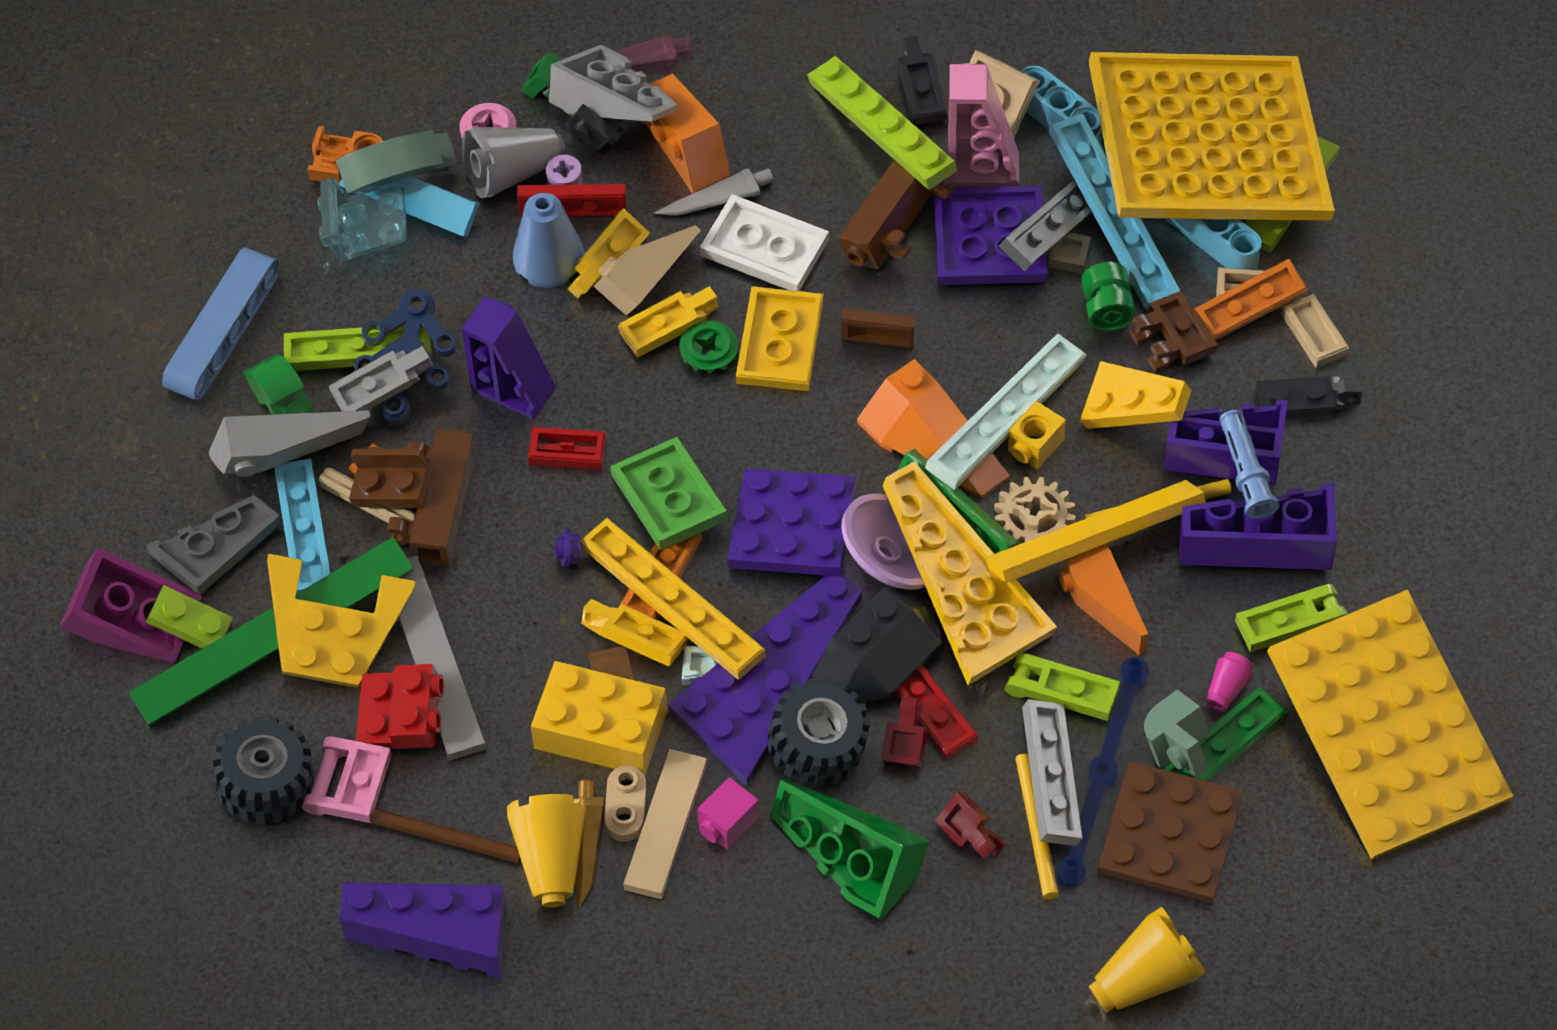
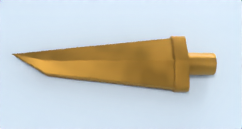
M581 780L578 782V799H574V803H578L580 798L584 799L586 808L575 879L578 909L593 888L603 809H605L604 797H594V782L591 780Z

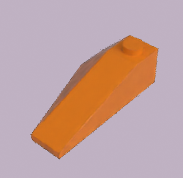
M915 359L884 380L857 418V423L880 447L890 452L895 450L903 455L909 450L916 449L927 460L967 422V419L940 384ZM991 453L958 488L982 500L1010 480V475L994 454Z

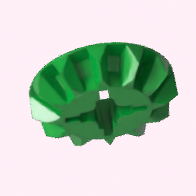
M703 321L689 327L683 333L679 345L680 353L684 364H690L695 372L702 369L707 370L711 374L715 369L721 368L725 370L728 363L735 361L738 340L732 329L725 324L716 321ZM715 341V351L710 350L708 354L703 355L702 346L708 347Z

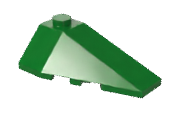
M787 779L780 781L770 812V817L799 848L804 847L818 862L816 867L824 875H830L842 888L840 893L850 903L877 918H884L917 879L929 844L928 840L898 824Z

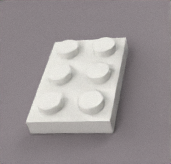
M732 194L701 244L700 256L787 290L800 291L829 241V231Z

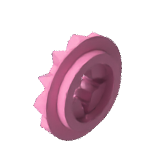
M483 103L470 108L460 121L461 138L465 131L473 127H487L490 120H492L493 127L516 128L515 117L509 109L500 104Z

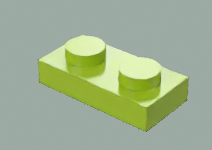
M163 585L146 623L203 649L225 636L233 617Z

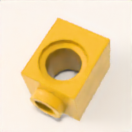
M1035 401L1009 430L1008 451L1018 461L1028 463L1039 469L1064 441L1066 419ZM1031 436H1037V437H1040V438H1038V439H1032V438H1030V437H1031Z

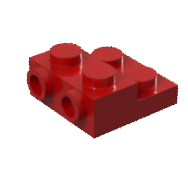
M433 664L396 665L392 673L362 674L356 733L357 742L390 749L428 748L435 746V734L441 730V714L438 710V700L444 695V679L441 674H438Z

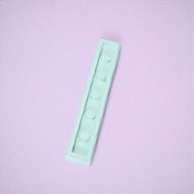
M1057 334L927 460L925 469L955 490L1009 437V430L1035 401L1042 404L1085 361L1087 354L1060 334Z

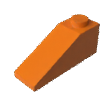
M1108 544L1063 560L1062 570L1058 571L1063 591H1070L1075 604L1134 652L1138 655L1145 654L1147 651L1148 632Z

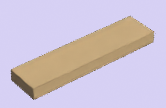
M669 749L623 883L624 890L658 899L663 898L707 767V758Z

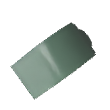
M1176 690L1149 711L1145 718L1144 731L1154 760L1161 769L1172 762L1176 768H1184L1197 778L1208 770L1199 742L1210 735L1201 707L1182 692Z

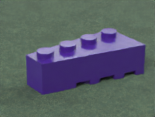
M1334 482L1321 484L1318 490L1304 492L1303 487L1289 489L1287 495L1275 496L1279 502L1278 510L1271 516L1262 519L1247 517L1244 510L1246 501L1234 503L1231 499L1182 506L1179 534L1180 565L1332 570L1337 543Z
M343 882L340 922L345 940L392 952L397 949L413 953L415 958L427 961L433 958L452 963V966L467 971L469 968L486 972L487 976L501 979L506 917L503 886Z

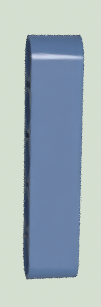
M246 247L240 250L166 366L162 378V386L165 389L199 401L202 399L277 280L280 271L279 259Z

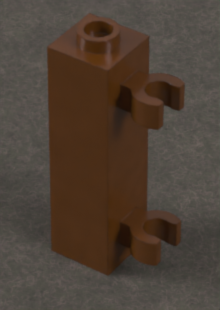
M894 160L838 237L849 263L856 266L879 269L888 255L904 260L911 251V246L901 244L906 237L905 231L932 194L946 199L955 189L954 185L945 183L946 178L928 190Z
M436 429L432 447L418 441H409L407 446L420 449L433 469L423 508H417L414 522L401 517H390L387 532L390 533V538H395L398 545L409 543L411 556H418L420 563L450 567L476 457V448L473 433H467L460 429Z

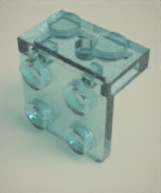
M333 177L320 181L321 196L318 197L317 204L322 215V225L319 226V236L325 247L329 246L341 262L405 242L407 238L404 188L399 182L348 196Z

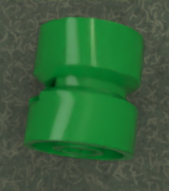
M1104 262L1093 265L1085 270L1081 277L1084 298L1087 300L1086 309L1090 325L1097 330L1114 331L1131 324L1133 318L1136 317L1133 296L1130 293L1131 285L1126 267L1120 263Z

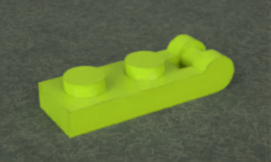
M1326 584L1237 613L1235 622L1249 651L1253 652L1347 615L1348 612L1344 606L1339 605L1337 601L1339 595L1334 585ZM1315 606H1323L1325 610L1318 612Z
M1020 653L1017 655L1013 665L1015 669L1014 676L1008 678L1005 686V691L1008 694L1017 698L1029 697L1039 701L1064 704L1066 709L1102 720H1109L1120 689V681L1030 654ZM1035 674L1040 676V678L1037 682L1034 680H1030L1029 676Z

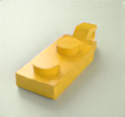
M622 209L578 260L579 263L574 269L580 275L574 280L568 290L579 299L583 293L585 294L592 285L595 286L601 279L602 275L598 273V270L611 256L617 260L627 250L640 246L650 232L630 213Z
M710 286L694 295H691V293L683 294L680 291L619 323V333L635 356L639 358L682 335L689 327L705 321L707 315L719 308L717 295Z
M590 599L583 608L582 625L598 633L600 636L602 635L668 667L687 646L688 637L678 629L623 604L618 608L608 607Z

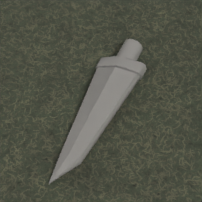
M747 168L682 198L653 214L684 215L725 204L732 194L741 198L754 197L761 194L759 187L774 182L773 176L769 168L754 174Z

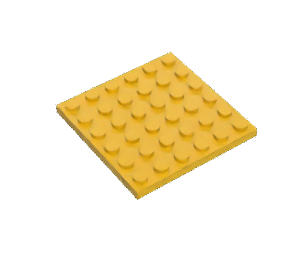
M1091 52L1089 67L1119 218L1332 221L1335 209L1298 56Z

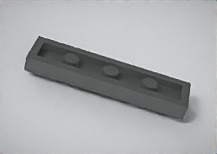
M1075 179L1007 236L999 245L1024 271L1029 269L1093 213Z

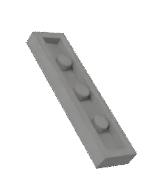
M1028 699L1023 705L1022 710L1039 839L1041 842L1076 846L1082 839L1064 704Z

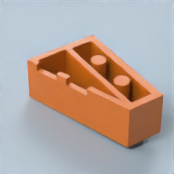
M674 74L648 84L650 86H658L678 105L677 112L653 122H640L642 125H647L691 193L698 192L730 177L731 173L722 133L716 119Z

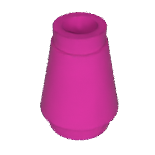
M1226 652L1224 657L1219 658L1205 702L1210 707L1225 712L1252 679L1251 671L1254 667L1253 664L1240 654Z

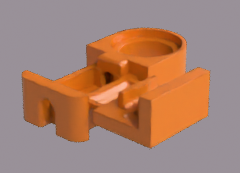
M319 126L312 144L314 162L313 165H308L307 168L309 180L339 184L341 174L336 160L365 146L382 142V138L374 133L354 131L352 138L325 134L324 126Z

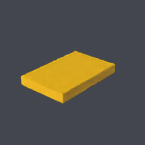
M751 287L736 372V384L809 391L824 294Z

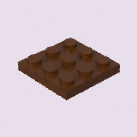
M1129 761L1099 861L1098 873L1213 903L1244 791Z

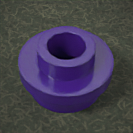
M564 529L562 537L556 536L554 554L555 559H561L562 567H569L570 564L579 563L580 534H573L571 530Z

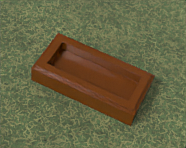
M843 308L841 315V339L914 348L916 317Z

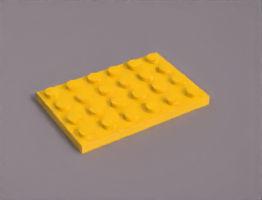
M1408 590L1269 647L1267 652L1371 860L1508 802L1513 798L1505 778Z

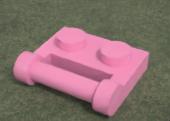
M326 737L321 748L324 754L311 793L305 796L302 805L303 810L312 815L328 814L370 823L371 815L376 806L392 756L390 748L337 737ZM347 757L335 797H327L326 794L338 758Z

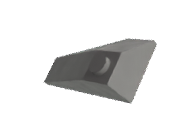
M603 45L551 64L549 102L563 109L565 113L573 114L584 104L603 118L653 122L677 112L678 105L658 86H650L646 83L647 76L642 71L635 72L631 69L632 62L627 57Z
M366 410L224 417L209 450V456L223 474H236L241 477L251 476L361 435L370 419V412Z

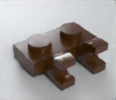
M1182 291L1149 303V314L1136 316L1132 320L1136 329L1130 331V336L1137 346L1150 340L1158 331H1161L1167 340L1151 345L1150 349L1154 356L1148 358V363L1155 373L1167 368L1176 358H1179L1183 365H1187L1216 353L1217 342Z

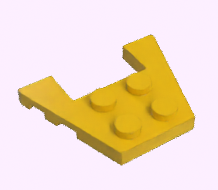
M268 554L267 564L282 674L358 688L362 681V674L368 672L391 628L395 625L402 609L411 597L416 581L382 575L375 612L369 613L296 599L302 560Z

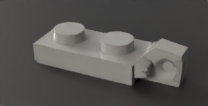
M423 346L407 355L404 350L397 353L391 351L331 384L329 389L342 412L366 411L412 386V384L419 380L418 375L432 367L433 363Z

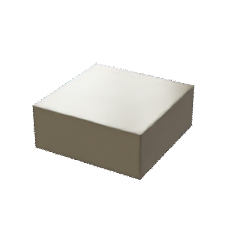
M1069 233L1051 249L1048 267L1083 274L1091 247V237Z

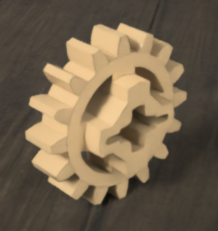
M1025 477L1021 487L1011 482L1009 493L1001 491L999 493V503L994 505V521L1018 541L1019 544L1074 524L1076 518L1074 516L1075 503L1069 502V492L1066 490L1058 493L1057 482H1053L1049 487L1045 486L1044 477H1039L1037 484H1031L1029 478Z

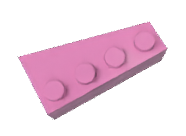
M971 63L950 64L948 155L955 161L958 171L948 177V184H952L954 187L1019 186V151L987 65Z

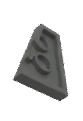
M252 495L214 513L211 520L194 528L188 525L178 530L177 536L162 543L159 540L146 545L148 553L194 592L201 595L282 523L280 515L255 495Z

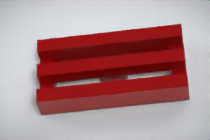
M532 427L528 463L529 465L603 470V457L605 456L607 441L606 432ZM539 440H540V441H555V442H560V444L538 443V442H539ZM574 443L597 444V446L574 445Z

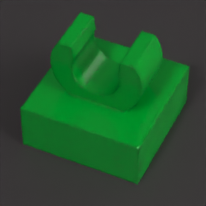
M549 51L534 65L521 91L532 99L540 91L549 98L551 64L561 59Z

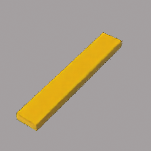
M1184 480L986 557L988 569L1007 583L1181 515L1182 506L1206 503L1205 494L1202 490Z
M606 518L580 540L581 548L736 679L740 680L766 657L765 649L610 519Z

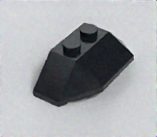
M892 586L882 588L832 637L810 679L814 678L816 684L821 683L822 678L831 679L830 685L837 687L839 682L846 685L845 692L850 694L854 691L859 696L857 703L891 697L942 647L939 617L932 600L918 589L909 590Z

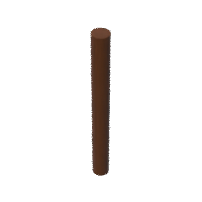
M374 808L370 822L372 824L511 862H521L517 846Z

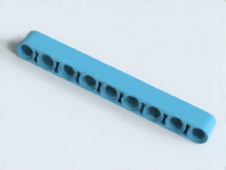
M1040 66L1024 68L1022 72L1040 80L1026 112L1047 129H1050L1052 124L1083 114L1106 155L1098 109L1046 69ZM1163 218L1225 268L1258 269L1261 238L1240 219Z

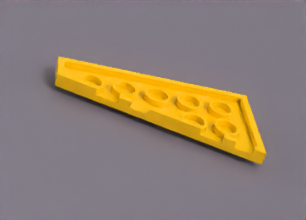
M915 461L885 478L883 488L967 685L972 684L1017 657L1018 654L1024 653L1054 634L1057 626L1016 579L1006 583L988 569L986 557L994 555V553Z

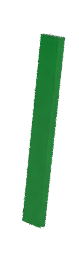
M392 537L296 593V599L350 609L379 592L382 575L402 578L413 572V567L395 538ZM274 608L267 610L129 691L130 697L148 726H152L279 651Z

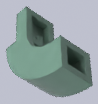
M433 130L382 141L336 160L347 194L372 191L380 186L408 176L449 171L458 166L448 134H434Z

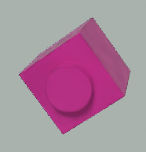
M729 777L697 808L700 832L710 842H719L728 850L759 819V800Z

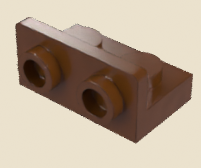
M369 447L367 449L352 450L351 458L357 466L349 496L353 507L423 508L433 469L420 449L403 447L401 449Z

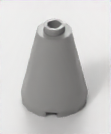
M473 127L465 131L462 137L463 162L470 161L473 173H468L467 177L473 191L479 198L492 197L546 170L548 162L553 157L565 154L564 140L552 128Z

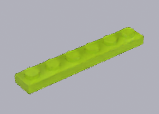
M836 56L807 74L810 84L928 190L958 171L955 161Z

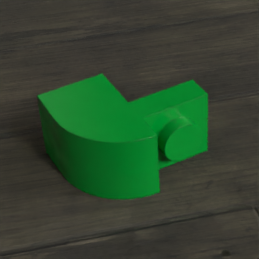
M273 355L243 371L259 404H266L271 415L315 413L302 389L304 387L302 381L282 355Z

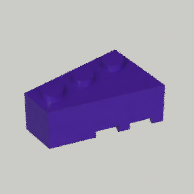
M484 296L462 327L471 391L534 420L557 387L517 310H514L511 305L504 301H495Z
M1288 399L1277 400L1276 405L1254 408L1253 403L1243 404L1241 409L1237 410L1238 412L1242 411L1246 427L1250 434L1258 462L1269 473L1270 482L1268 484L1276 485ZM1218 408L1185 411L1181 421H1170L1164 470L1236 480L1238 475L1237 468L1219 421L1221 415L1228 411L1219 412Z

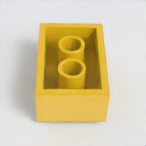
M554 661L531 724L534 749L613 769L629 765L640 769L646 775L668 712L666 688Z

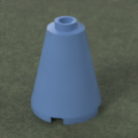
M539 193L530 197L525 204L513 249V263L519 276L521 274L533 286L544 288L562 286L568 283L569 278L577 272L574 268L579 263L578 260L585 253L584 246L559 199L549 193Z

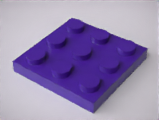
M1042 185L958 187L946 199L934 195L938 285L1047 282L1046 254L1024 271L999 247L1007 236L1043 206Z
M745 468L727 557L728 568L841 577L846 549L842 534V518L846 509L854 501L857 486L856 476Z

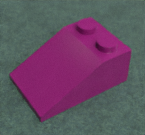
M97 548L85 564L59 627L93 643L174 663L184 640L146 623L163 585L199 602L202 595Z

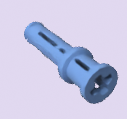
M1237 410L1225 412L1221 415L1219 421L1237 468L1236 486L1239 491L1243 492L1246 501L1245 513L1251 519H1262L1271 516L1278 510L1279 502L1271 494L1268 485L1270 482L1269 473L1258 462L1250 434L1246 427L1242 411L1238 412Z

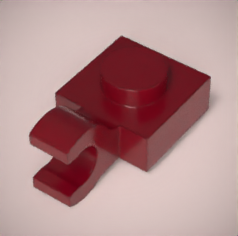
M902 697L899 722H887L881 761L884 763L922 768L928 729L917 726L923 709V702H919V699Z
M965 791L956 792L935 820L960 848L969 847L972 844L975 850L984 858H988L991 853L997 857L1006 846L1001 837L984 827L990 817Z

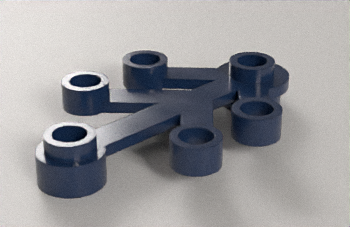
M413 289L406 292L400 299L398 311L381 322L370 321L363 326L362 336L365 343L369 346L382 344L386 335L404 324L405 329L402 337L373 356L362 355L358 357L354 363L355 371L359 370L363 364L371 363L391 351L397 353L404 350L407 355L423 346L418 339L421 325L434 340L435 350L440 356L449 357L456 352L457 343L454 335L450 332H445L433 316L436 304L429 292L422 289ZM414 302L423 303V306L418 310L410 308ZM371 330L380 331L379 335L375 338L367 336ZM443 340L452 342L451 346L445 349L440 348L439 344ZM428 353L433 363L432 367L424 371L428 384L433 390H443L450 382L448 371L445 367L437 365ZM435 374H443L445 376L441 382L432 381V377ZM407 389L380 404L382 417L387 424L400 426L409 420L411 407L406 398ZM394 402L401 404V407L396 411L388 409L389 405Z

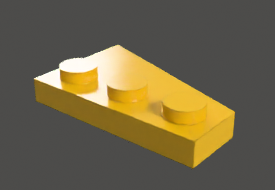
M1100 361L1080 421L1087 429L1181 421L1192 390L1185 381Z

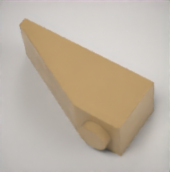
M695 225L627 250L617 260L611 256L598 270L602 277L594 287L625 315H628L641 303L701 229Z

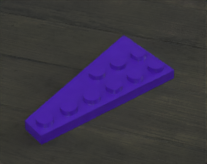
M842 572L841 577L825 575L751 636L752 639L765 649L766 657L740 680L736 679L718 663L668 704V712L748 786L754 776V770L769 751L768 743L770 739H767L768 729L780 696L785 691L789 693L791 686L796 683L804 687L806 679L811 678L832 637L847 624L860 603L862 590Z

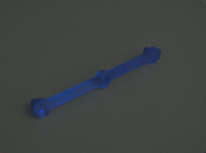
M1138 657L1128 658L1121 665L1120 678L1123 684L1101 754L1095 757L1089 764L1088 775L1092 782L1080 817L1082 839L1076 846H1071L1068 857L1063 858L1057 865V879L1066 887L1079 886L1085 880L1086 867L1083 859L1106 786H1110L1117 779L1118 766L1115 762L1116 754L1137 688L1146 683L1149 675L1147 663ZM1102 766L1107 767L1109 773L1103 775L1097 769Z

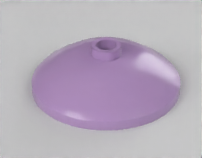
M866 494L855 499L843 515L842 534L845 544L857 564L870 576L886 585L909 590L926 587L887 495Z

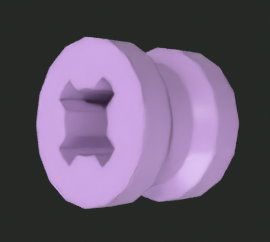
M559 155L553 157L546 166L547 185H583L581 164L575 157Z

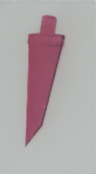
M669 34L615 52L627 57L632 62V65L677 59L676 53L692 50L689 36L672 39Z

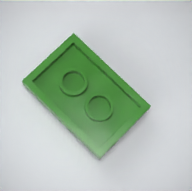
M678 437L610 466L612 477L660 551L728 521L726 509Z

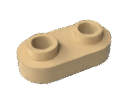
M620 766L614 769L607 779L605 827L608 835L619 842H630L637 839L645 822L646 778L640 769L633 766ZM623 780L633 781L629 786L620 784ZM622 814H627L631 816L626 821H621L618 819V817Z

